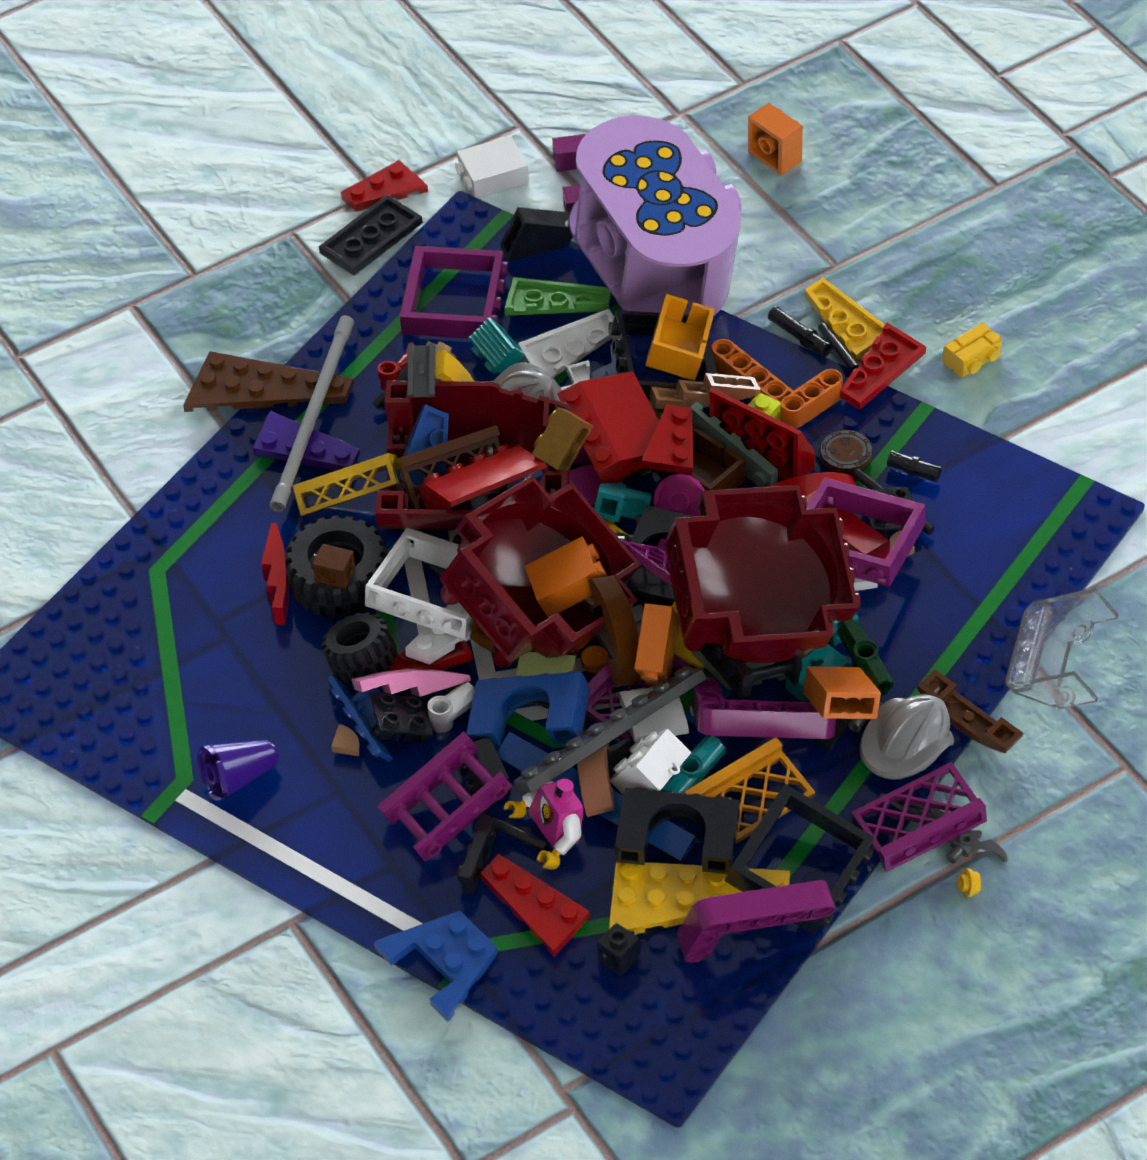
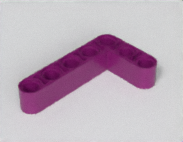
M706 677L704 681L693 687L692 710L697 730L702 734L711 736L829 739L835 736L836 719L822 718L811 702L724 700L719 681L712 677Z
M824 880L708 897L693 904L677 931V937L685 961L689 963L698 962L711 954L722 934L820 919L833 914L836 907L828 884Z

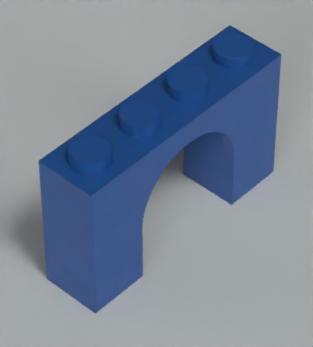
M581 671L477 680L466 734L473 742L490 736L495 749H499L503 743L506 724L511 714L526 703L543 701L549 703L545 727L554 745L566 744L572 738L582 737L590 687Z

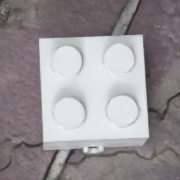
M668 728L658 734L654 731L644 741L639 739L630 748L629 751L632 754L628 759H622L614 767L616 773L609 781L623 795L625 788L633 789L640 787L650 791H660L672 775L680 772L681 764L691 752Z

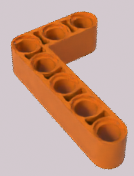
M719 339L712 344L717 373L755 377L761 389L760 393L781 402V422L795 429L801 427L841 399L840 390L843 377L835 369L822 371L793 391L732 341Z

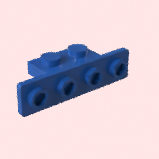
M331 674L328 677L332 684L330 690L339 701H343L345 704L342 709L351 720L356 721L355 729L359 735L370 743L367 746L368 750L377 759L382 757L387 762L393 760L382 740H378L376 736L372 735L373 726L378 724L369 694L370 692L382 694L383 692L380 687L364 692L359 691L353 696L345 683Z

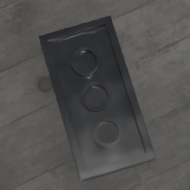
M387 194L319 246V253L352 275H356L423 223L422 216Z

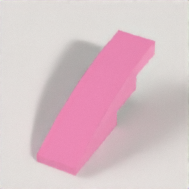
M402 669L378 672L354 678L352 681L354 689L361 692L382 686L383 692L388 694L410 689L412 695L421 697L471 681V678L467 674L436 669Z

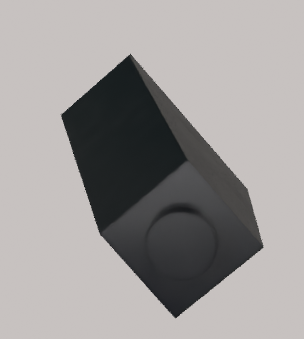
M517 207L500 243L507 261H515L568 247L573 238L569 225L570 213Z

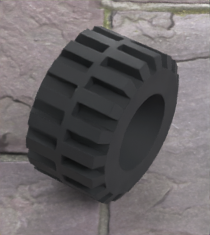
M362 612L356 613L353 616L349 615L345 619L337 621L333 627L327 630L328 633L323 637L324 642L321 643L333 674L345 683L351 681L353 684L352 679L387 671L389 669L388 666L394 663V658L397 656V646L386 621L380 615H373L371 612H366L365 614H362Z

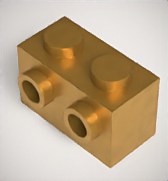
M558 407L549 416L548 426L544 433L536 439L532 455L557 470L568 472L593 425L572 412Z

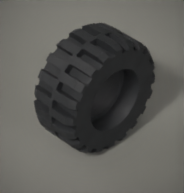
M331 516L332 519H317L315 524L309 523L303 527V532L298 531L292 538L293 541L288 544L286 549L285 565L290 591L295 601L301 603V607L309 612L313 610V614L319 616L325 614L329 618H337V616L344 615L345 618L349 615L352 616V613H361L367 610V606H365L366 584L388 555V550L384 538L375 527H369V523L361 519L355 521V518L346 516V518ZM322 544L353 551L354 562L358 565L355 566V571L346 589L315 582L314 572L311 569V560L315 553L318 554Z

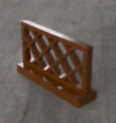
M497 425L393 460L396 470H400L412 508L421 509L418 502L421 496L417 488L418 486L411 482L409 471L417 469L426 474L425 477L434 474L432 471L436 462L441 461L452 467L456 465L460 454L465 453L474 458L481 454L486 445L492 444L494 449L500 447L501 445L497 437L500 433ZM478 448L476 454L471 452V450ZM451 457H454L453 460H452V462L449 461V460H447V459H448V458H451ZM430 465L428 470L423 467ZM504 485V486H501V487H499V488H496V489H494V490H492V491L487 492V495H490V494H493V493H496V492H499V491H502V490H505V489H508V488H507L506 485Z

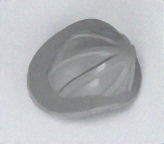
M516 363L504 370L493 381L498 383L500 388L514 392L516 389H519L527 396L534 398L543 396L560 401L557 395L558 392L562 391L560 386L547 372L533 364Z
M927 694L916 695L907 699L893 698L886 701L878 709L877 719H870L861 738L860 756L865 766L877 776L890 780L904 779L928 768L946 748L954 744L953 735L949 730L950 717L944 701L936 696Z

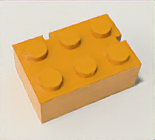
M666 294L658 316L645 366L695 381L703 359L715 308L693 302L687 321L683 323L681 321L688 300Z

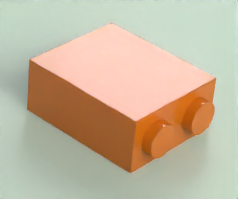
M583 536L524 566L537 602L548 618L591 597L589 579L607 576L601 562L596 561L600 556L593 544L588 545Z
M646 603L644 606L634 669L642 680H646L645 684L654 686L661 681L671 679L679 629L678 615L671 606Z
M806 667L803 693L822 718L877 719L881 692L860 667Z

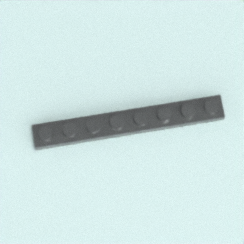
M689 666L678 669L674 673L675 676L673 678L655 684L653 691L632 699L631 705L615 710L605 722H599L590 726L588 733L582 737H575L567 741L566 747L562 750L547 754L543 758L544 761L542 763L524 769L521 772L522 776L514 780L517 790L529 793L534 792L704 681L706 677L703 670L690 668Z

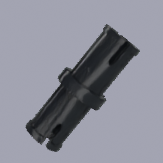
M892 450L887 460L888 467L907 472L908 476L911 477L918 476L937 483L941 476V466L927 463L918 456L911 457Z

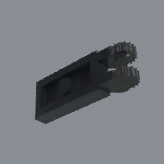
M488 815L481 816L475 823V838L473 842H469L465 862L460 864L458 868L457 880L461 883L463 894H475L481 880L480 873L488 863L496 841L495 838H497L493 817L491 818Z

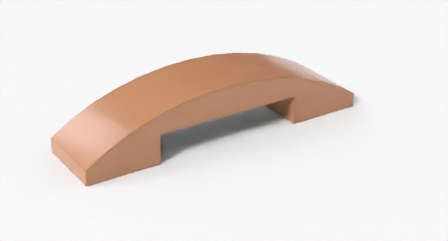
M588 730L583 731L582 736L588 733ZM609 743L577 763L581 794L587 817L615 810L613 788L609 782L607 749H609Z

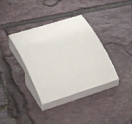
M651 687L620 692V703L623 708H626L632 704V699L642 694H648L654 689ZM676 698L630 728L629 731L634 742H637L639 739L644 741L652 732L655 731L658 734L667 728L675 736L688 734L689 728L680 698Z

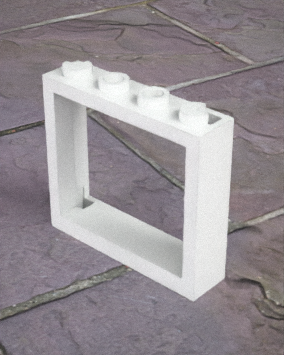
M406 528L366 584L365 606L429 628L442 630L444 633L465 640L471 631L473 619L466 611L464 614L386 589L408 557L447 569L458 554L457 548L459 545Z

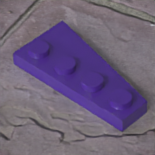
M270 411L253 446L254 455L287 461L301 424ZM313 429L300 464L337 471L356 464L360 457V451L355 446Z

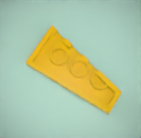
M821 278L805 289V298L856 362L860 360L872 348L873 341L877 336H880L885 324L825 278Z

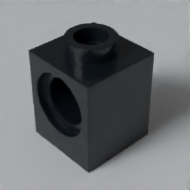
M615 923L597 941L598 961L620 977L640 958L639 938L618 923Z

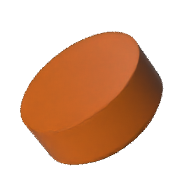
M589 646L581 654L582 667L591 673H598L609 660L607 650L601 646Z

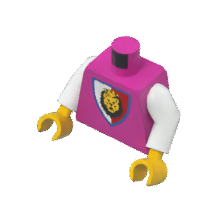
M560 779L557 782L549 781L534 792H528L523 795L522 801H508L504 805L506 810L514 809V813L509 818L516 819L523 818L526 814V807H529V814L553 848L552 852L543 850L538 854L537 861L545 863L543 868L556 869L560 864L559 856L561 854L565 855L573 845L578 844L582 834L581 827L584 808L573 792V783L568 779Z

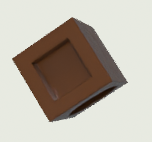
M322 544L318 554L315 553L311 560V569L314 572L315 582L346 589L355 571L353 551Z

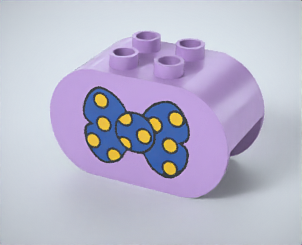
M630 115L613 118L597 125L583 137L576 153V165L581 175L579 199L573 206L570 214L569 225L573 238L623 310L660 313L666 294L688 300L684 312L686 315H689L693 302L715 308L714 315L717 314L724 306L729 295L741 225V200L737 190L731 184L723 185L716 175V165L711 154L707 150L699 152L689 136L672 123L650 116Z

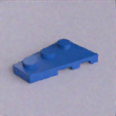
M426 404L422 405L403 456L447 442L449 414ZM441 461L436 462L432 473L438 472L440 477L446 474V464ZM430 465L424 466L423 468L428 470ZM417 469L408 472L411 482L420 486L426 474ZM398 470V480L403 482L400 470Z

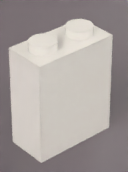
M512 136L457 151L458 161L455 162L457 174L463 176L464 186L467 191H471L474 199L529 184L528 165Z

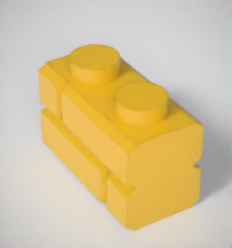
M982 322L943 346V364L949 369H953L954 373L960 378L970 373L975 374L982 365L989 361L994 362L999 358L1002 339Z

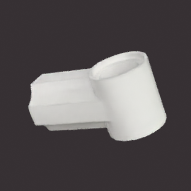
M469 682L462 683L447 695L435 696L429 700L428 718L433 731L438 733L449 731L453 727V720L472 707L474 686Z

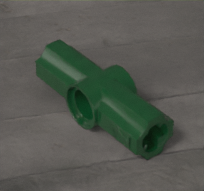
M854 619L845 621L837 629V634L853 661L852 667H860L881 692V696L886 695L894 687V682L878 655L877 644L869 639L860 621H854Z

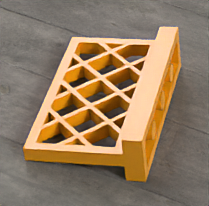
M775 737L684 791V794L691 795L697 793L707 797L719 798L720 796L724 797V794L729 791L742 793L736 838L737 844L753 834L762 820V815L766 814L768 809L763 808L765 797L775 799L778 795L776 792L766 791L768 780L782 782L787 785H798L805 792L803 794L810 799L815 796L816 792L782 751L783 745ZM780 761L787 770L786 776L769 773L770 766ZM752 777L765 779L763 790L746 787L747 780ZM745 794L761 796L760 807L744 805ZM785 807L779 818L791 810ZM742 811L759 814L758 821L754 824L740 822Z

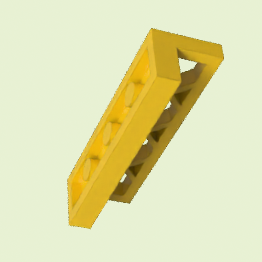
M387 453L293 485L301 516H306L398 485L399 480L393 461L398 459L397 455ZM388 469L389 481L380 483L374 479L376 473ZM363 477L367 479L362 490L356 491L350 487L354 480ZM343 487L339 497L336 499L326 495L331 488ZM313 494L319 495L315 505L306 508L304 497Z

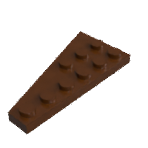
M209 351L183 404L184 412H194V408L207 407V411L217 410V407L232 406L234 409L274 407V404L288 403V406H298V402H310L321 372ZM333 375L323 404L346 403L354 386L353 378Z

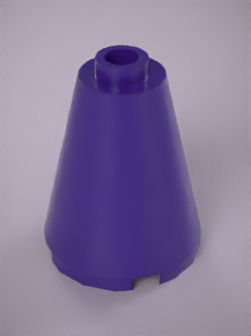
M267 740L205 745L199 748L202 753L197 755V766L203 785L209 784L212 791L208 792L210 797L214 800H222L274 768L279 759V753L276 746Z

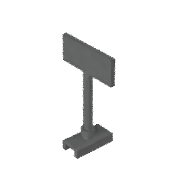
M413 343L408 344L409 398L435 397L434 343L424 346H414Z

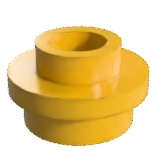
M970 868L963 869L957 878L958 890L962 892L964 897L970 898L974 894H979L981 890L980 874L978 871H973Z

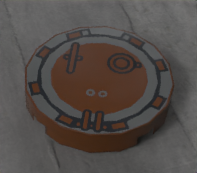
M836 431L826 436L822 441L820 448L821 461L826 468L835 473L846 474V472H854L857 468L864 470L872 459V445L869 439L856 431Z

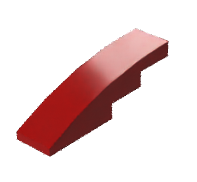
M271 523L261 567L264 581H267L269 602L273 603L274 623L285 625L289 606V584L285 565V552L276 523Z

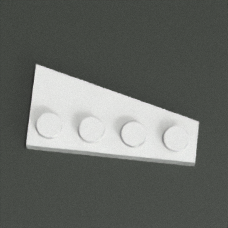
M606 309L518 343V347L526 355L523 358L526 363L541 368L554 378L566 370L567 366L575 364L612 339V335L608 333L609 322L613 321L614 316L610 309Z
M460 603L446 607V609L461 614L465 613V609ZM426 627L405 647L406 656L426 664H431L454 650L455 644L464 639L444 633L439 629ZM469 633L468 636L466 637L465 642H467L468 640L471 639V638H469V637H470V633Z

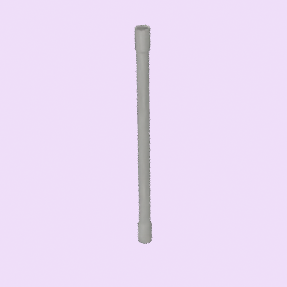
M341 316L334 332V339L279 484L276 486L269 506L273 511L282 512L286 507L292 484L343 348L349 339L354 325V320L349 316Z

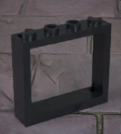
M616 310L613 321L609 322L608 333L612 335L613 339L612 352L616 354L617 372L620 374L634 372L626 334L653 336L659 313ZM684 314L681 322L686 323L688 315ZM709 336L697 373L699 382H703L705 373L717 374ZM638 381L649 403H652L649 397L651 387L672 389L677 387V383Z
M784 784L731 866L724 881L742 892L776 887L747 869V866L786 807L857 850L831 891L834 905L839 908L848 894L844 891L847 884L853 886L861 873L856 868L860 862L866 865L874 850L869 847L875 837L789 785ZM835 914L794 924L815 936L821 926L824 928L828 927Z

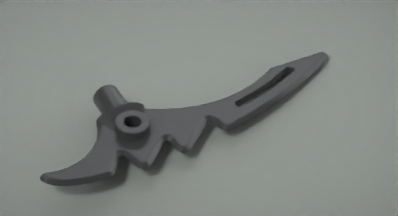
M895 800L890 804L903 811L904 805L902 804H905V802ZM910 803L908 812L922 816L923 811L919 809L924 810L925 806ZM930 807L929 813L931 814H928L927 817L938 819L944 815V811ZM969 830L949 840L950 846L953 849L947 854L946 858L949 862L955 864L961 856L968 857L976 852L994 854L1004 862L1008 861V856L1002 847L993 840L979 841L982 835L980 830Z

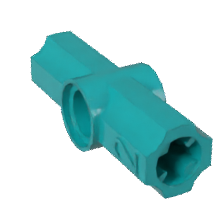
M706 736L681 764L680 772L672 775L660 792L669 790L684 794V791L703 781V777L726 753V747L721 743L720 739L715 736Z

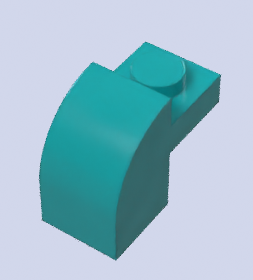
M603 483L599 486L594 510L601 518L619 522L620 516L636 519L639 514H643L646 505H650L652 494L626 488V484Z

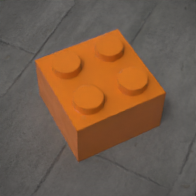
M767 103L748 116V152L780 175H783L802 162L803 126L798 121L792 119L771 103Z

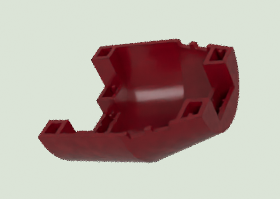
M386 381L385 408L388 422L386 449L387 453L395 454L398 458L403 457L421 406L426 404L449 414L448 441L497 425L500 433L497 437L501 446L508 444L512 448L519 445L532 454L535 449V441L544 433L551 413L556 411L558 407L571 412V405L543 396H539V398L527 396L519 389H516L515 392L503 389L495 382L435 381V397L409 398L408 381ZM493 445L484 446L481 454L485 453L486 458L495 455ZM478 448L471 450V452L476 454ZM465 453L460 454L456 464L462 463V466L466 467L471 464L470 459L472 457ZM454 457L448 458L447 460L452 462ZM545 463L547 468L542 469L543 476L539 484L544 487L549 495H552L570 484L571 467L568 472L560 471ZM387 469V479H386V481H389V480H390V476H389L388 469ZM399 481L398 485L386 488V491H377L375 516L379 529L455 530L464 516L473 511L452 510V508L447 510L426 509L421 497L418 501L421 509H413L406 487L402 481ZM508 489L488 495L489 500H492Z

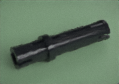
M778 306L773 307L769 311L768 319L797 338L803 347L811 348L821 357L829 355L832 350V344L820 337L815 329L807 328Z

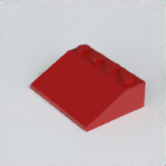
M633 371L580 381L557 393L561 402L571 405V412L593 425L583 447L602 484L614 483L642 469L639 467L659 420Z
M714 388L709 391L710 418L714 415L722 422L720 427L729 435L733 432L738 435L748 451L753 448L778 469V479L783 481L812 472L815 462V450L801 431Z
M508 444L493 449L495 455L486 458L485 453L471 458L472 464L466 467L459 463L447 468L448 474L439 477L438 472L423 478L425 483L417 488L426 509L446 510L547 468L544 461L532 455L521 446L516 445L510 448Z

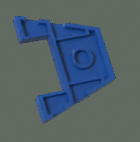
M461 911L374 942L375 950L391 966L412 950L417 949L450 982L449 985L430 998V1005L447 1022L454 1016V1011L460 1002L463 1003L467 998L468 991L475 981H479L498 954L497 946Z

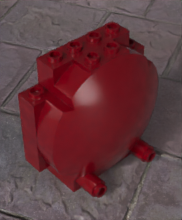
M532 475L464 516L455 529L462 538L457 548L458 554L439 578L444 584L440 592L442 601L448 605L460 603L495 645L496 649L493 652L494 663L498 667L504 668L511 666L518 657L532 650L546 658L572 654L585 647L601 629L606 627L602 609L592 620L579 603L548 618L537 602L524 566L583 536L588 545L593 544L600 556L596 561L601 562L607 576H614L618 581L631 608L637 601V598L626 587L624 582L633 576L641 564L572 483L549 495Z
M800 485L703 491L697 503L699 516L675 518L664 542L683 644L689 651L697 652L703 649L705 643L720 644L726 656L745 662L775 663L785 661L802 654L808 649L825 648L834 633L832 621L852 620L856 611L860 608V596L857 592L855 593L854 589L855 573L853 568L849 566L848 561L849 546L846 542L844 543L843 520L839 518L837 508L806 510V498L804 495H801Z

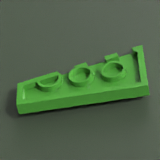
M513 277L505 305V316L600 312L609 309L612 293L607 287Z

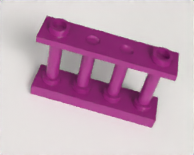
M462 732L377 806L392 825L401 820L419 842L413 848L425 862L431 857L436 856L443 846L495 801L502 799L512 787L501 771L492 777L474 757V754L479 750L465 732ZM463 764H466L484 784L472 796L452 775ZM443 782L463 803L451 815L430 794ZM420 801L441 822L429 834L409 813Z

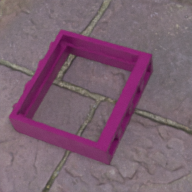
M415 246L400 313L401 334L469 339V336L476 332V329L487 318L490 317L498 323L496 312H501L502 306L500 294L505 292V279H503V276H508V262L504 261V251ZM426 268L492 272L483 317L417 312Z
M824 477L807 505L806 510L822 509L827 505L904 526L885 560L849 550V566L853 568L855 578L890 587L925 525L926 504Z

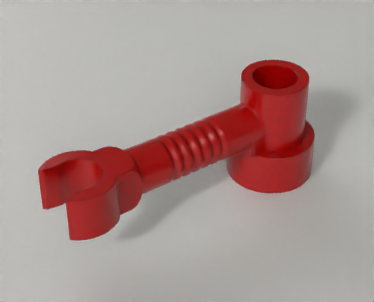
M408 345L405 355L397 363L384 361L378 365V378L381 381V389L383 391L386 388V381H393L408 365Z

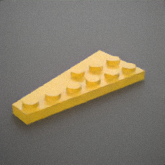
M616 862L609 929L615 923H618L628 931H634V934L645 932L646 928L656 926L667 928L681 925L691 907L697 901L708 897L742 891L724 881L727 874L702 872V866L649 862H645V865ZM747 868L776 887L790 884V871Z

